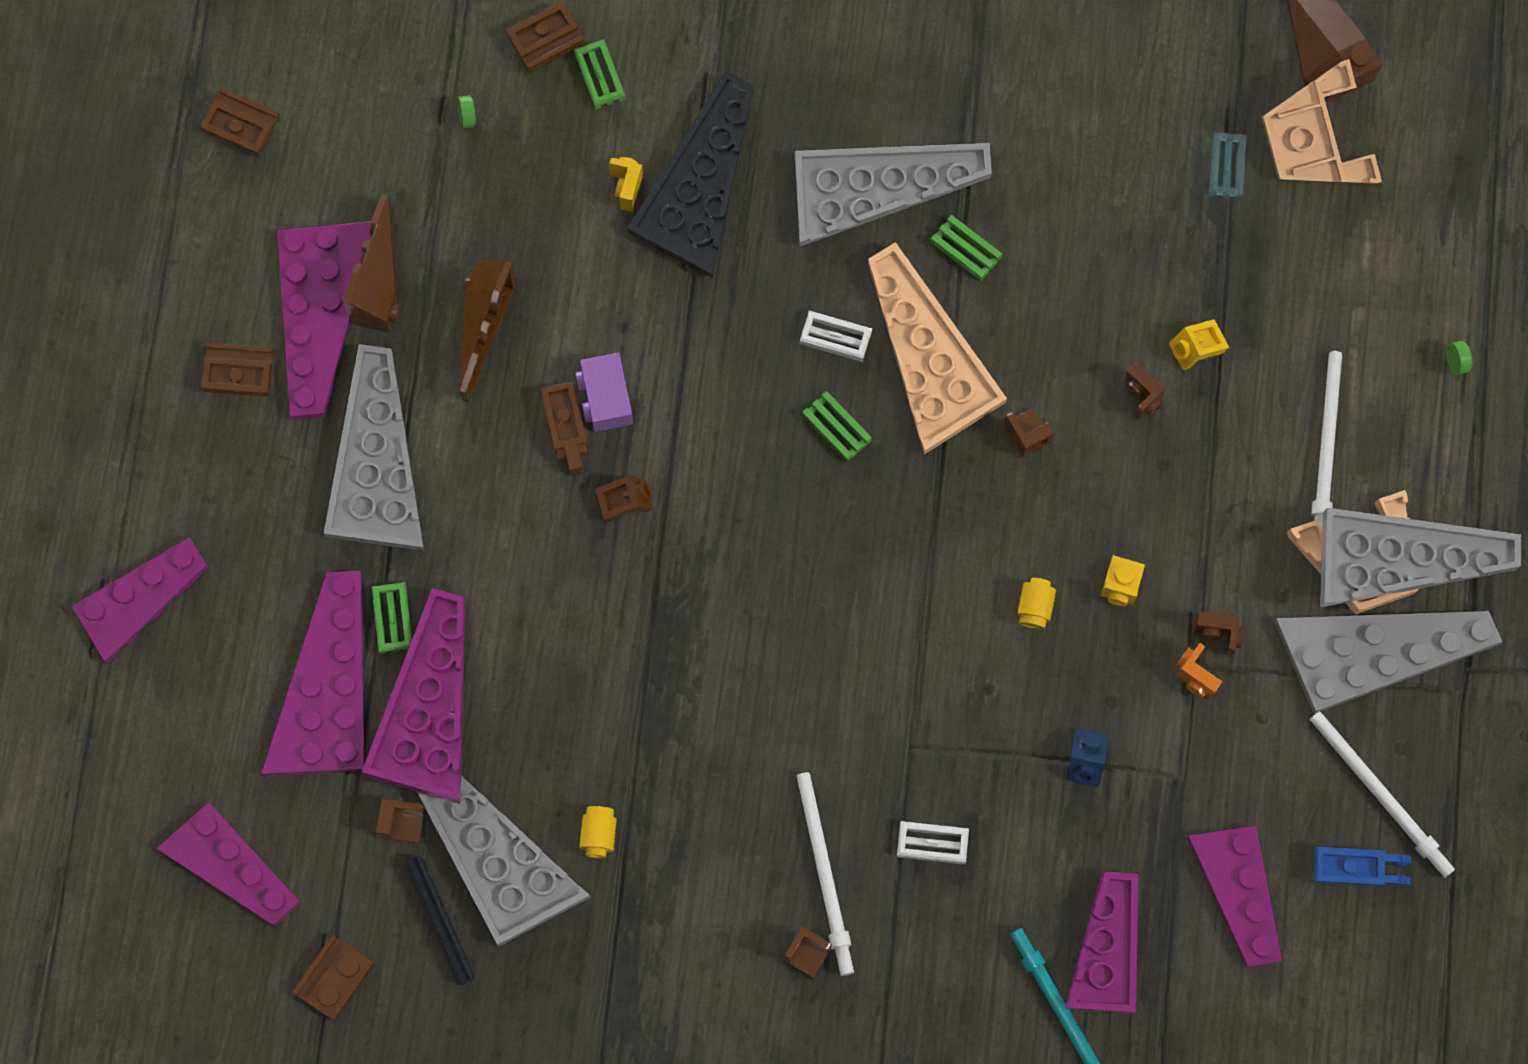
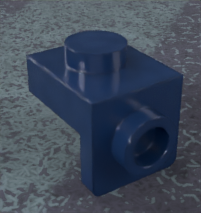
M1075 728L1066 780L1096 787L1099 786L1105 766L1109 735Z

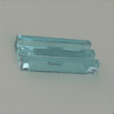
M1214 132L1212 138L1209 197L1222 195V198L1235 196V199H1242L1246 135ZM1220 141H1225L1223 187L1218 186ZM1232 142H1238L1235 188H1230Z

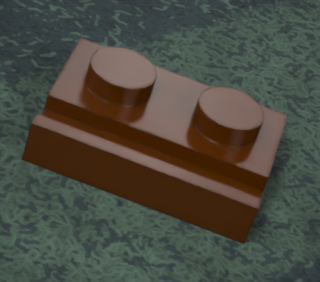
M563 1L506 30L507 37L526 65L529 73L586 44L584 36L580 33L577 24Z
M221 87L219 90L220 94L216 100L214 99L199 126L201 132L259 157L274 131L273 128L276 122H279L281 118L279 113Z
M206 343L207 351L201 382L203 392L269 397L273 366L272 359L274 356L273 347Z
M331 935L292 993L336 1022L375 963L334 935Z

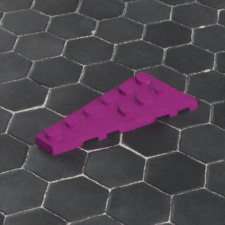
M371 221L277 230L291 420L323 418L326 415L335 381L334 376L342 356L346 332L349 330L351 322L344 300L355 263L361 264V247L364 239H372L370 235Z
M361 571L326 573L261 773L263 777L362 772L365 764V709Z
M434 588L431 589L362 770L364 777L457 804L461 802L466 605L463 596Z

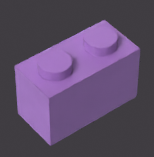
M619 352L580 360L582 371L576 372L579 392L586 390L588 402L582 403L586 423H593L594 432L632 425V411Z

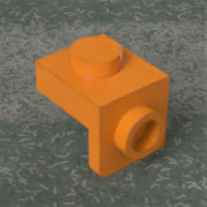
M1199 643L1195 650L1188 647L1177 664L1182 668L1177 677L1187 683V689L1200 698L1205 696L1211 699L1222 681L1195 663L1205 648L1204 645Z

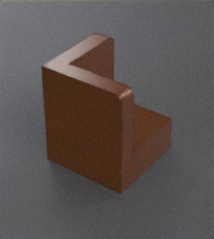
M1029 409L1017 416H1014L1012 412L1005 416L1004 426L1023 458L1052 443L1055 434L1049 422L1042 424L1034 409Z
M382 798L376 827L378 837L408 843H420L426 813L424 806L417 803Z
M801 927L784 956V963L814 980L831 951L832 944L808 929Z

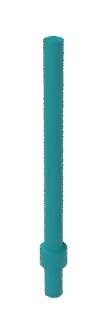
M1022 928L1014 931L1010 936L1023 957L1021 960L1023 966L1028 973L1032 972L1084 1064H1100L1070 1010H1065L1066 1004L1043 966L1046 962L1039 950L1035 952Z

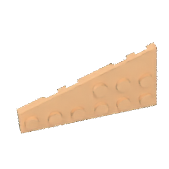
M895 242L869 258L868 266L923 453L926 454L1005 404L1007 398Z

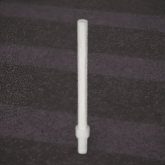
M1338 351L1329 352L1316 500L1312 502L1311 516L1314 517V521L1318 520L1321 529L1323 526V511L1333 506V503L1330 502L1342 363V353Z
M1320 711L1311 717L1310 721L1417 845L1415 849L1422 858L1425 859L1427 857L1444 878L1451 874L1455 868L1437 849L1439 844L1433 837L1425 835Z
M809 772L797 775V781L831 934L828 937L832 944L831 950L836 952L840 975H851L854 973L849 952L851 940L849 931H845L811 776Z

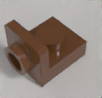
M1136 362L1127 370L1124 381L1127 383L1126 388L1134 397L1138 399L1142 397L1144 399L1137 407L1134 415L1140 420L1145 414L1151 417L1163 405L1164 402L1161 399L1165 388Z
M628 475L595 489L605 521L611 522L637 510L648 512L653 509L651 504V488L642 478Z
M1198 612L1194 620L1193 632L1202 633L1201 637L1211 640L1222 639V636H1225V656L1232 657L1236 648L1242 647L1244 628H1239L1240 617Z

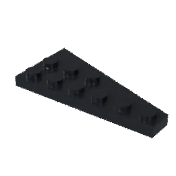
M727 71L720 78L627 228L629 234L712 279L753 95L752 84Z

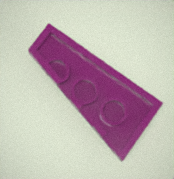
M189 537L72 607L104 662L108 665L116 657L115 654L126 644L129 645L138 636V632L151 620L154 621L163 612L162 609L174 598H178L208 569V566Z
M209 802L156 848L274 927L301 904Z
M1256 826L1188 836L1187 840L1191 849L1194 850L1200 863L1201 871L1212 889L1219 910L1221 909L1227 922V928L1245 968L1281 963L1282 958Z
M1103 872L1101 874L1065 1010L1124 1014L1136 1013L1138 874Z

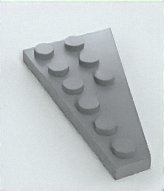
M990 143L795 151L799 247L990 179L992 174Z
M359 344L324 536L424 551L393 352L390 348Z
M1326 508L1323 511L1320 607L1515 571L1521 566V534Z
M1489 611L1276 618L1274 621L1314 714L1502 643Z
M462 775L460 804L417 792L498 947L590 898V895L583 888L578 886L567 873L546 856L535 843L504 814L499 812Z

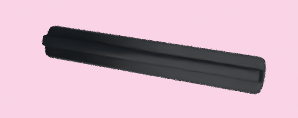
M421 856L414 857L405 862L407 871L458 985L467 984L475 979V975Z

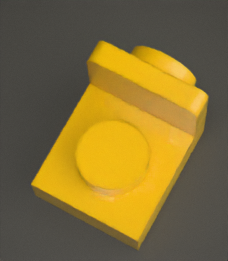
M628 157L611 158L609 163L610 175L620 177L615 196L620 199V209L633 212L643 179L642 165Z
M1215 319L1185 327L1169 342L1173 354L1183 370L1190 369L1198 360L1223 354L1229 348Z
M1113 555L1101 596L1107 597L1108 602L1117 606L1134 605L1145 564Z

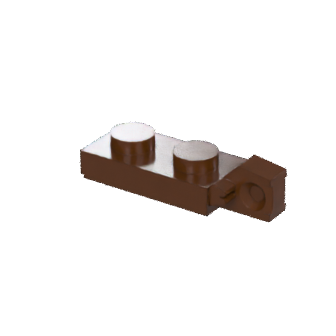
M572 381L541 388L554 450L557 453L558 460L567 459L571 476L583 474L580 455L588 454L586 447L588 444L574 383Z

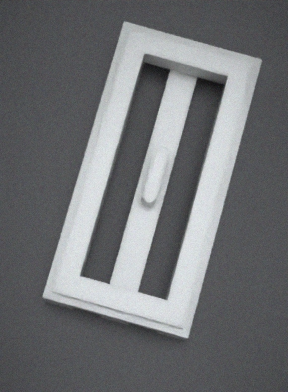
M809 311L799 344L863 362L872 328ZM815 322L863 337L862 340L837 332L814 327L812 323ZM811 334V335H815V336L822 337V338H825V339H829V340H832V341H836V342H839V343H843V344H846V345H850V346H853V347H857V348H859V350H856V349H853V348H849V347H846V346H842V345H839V344H835V343H832V342H828V341H825V340H821V339H818V338H814V337H811V336H808V335Z
M900 822L897 857L956 864L966 863L968 828ZM913 831L961 837V842L908 837L906 832ZM905 844L960 850V853L950 854L905 849Z

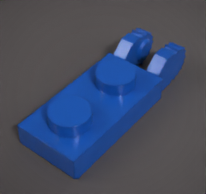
M1315 847L1313 883L1383 887L1384 885L1409 887L1411 886V877H1406L1405 875H1385V864L1399 867L1411 865V856L1387 854L1385 851Z

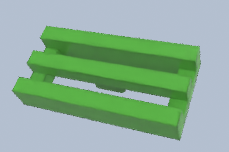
M604 39L574 49V55L595 110L601 108L603 104L608 106L613 104V101L619 100L620 102L626 100ZM600 49L616 92H609L594 52L595 50ZM588 53L603 96L598 97L583 54Z
M950 215L947 222L939 228L937 234L931 237L930 242L980 281L985 278L1002 258L1000 251L953 215ZM950 229H954L965 239H967L969 242H971L973 245L979 248L982 252L988 255L991 259H988L986 256H984L982 253H980L978 250H976L973 246H971L969 243H967L965 240H963L960 236H958ZM944 236L949 238L968 255H971L984 265V268H979L942 238Z
M827 391L822 394L819 400L814 401L809 409L806 408L802 412V416L846 462L872 440V437ZM827 404L833 410V412L861 439V441L858 442L824 407V405ZM818 411L849 443L852 449L848 451L814 414Z
M406 583L373 586L372 595L379 653L387 654L389 651L394 653L404 649L408 651L412 642V631ZM395 591H399L405 638V641L399 642L394 601ZM380 593H386L392 640V643L387 644L385 642Z

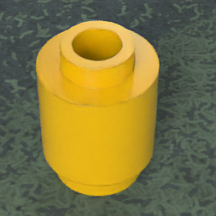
M1031 578L1030 582L1023 583L1017 615L1020 617V625L1033 629H1045L1046 622H1050L1056 589L1050 587V581L1041 578Z
M602 806L587 807L586 814L582 816L579 845L581 850L586 851L585 856L606 858V853L614 851L617 818L614 817V809Z

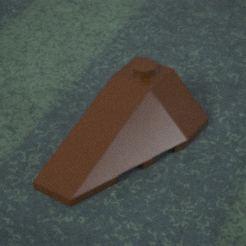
M1287 0L1290 19L1296 36V49L1302 66V79L1306 86L1341 61L1348 59L1350 60L1357 88L1324 97L1325 103H1329L1375 81L1382 65L1367 39L1336 0Z
M381 193L370 223L372 239H364L361 247V264L355 263L344 304L351 324L390 333L392 322L397 323L399 320L401 304L398 303L392 207L388 194Z
M477 262L474 271H468L463 283L465 305L460 393L462 401L467 403L470 401L516 288L513 265L510 262Z

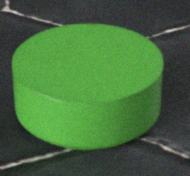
M470 95L459 96L458 111L462 129L473 128L476 125L473 99Z
M1462 340L1449 343L1446 349V357L1451 372L1454 375L1468 373L1472 368V354L1469 346Z

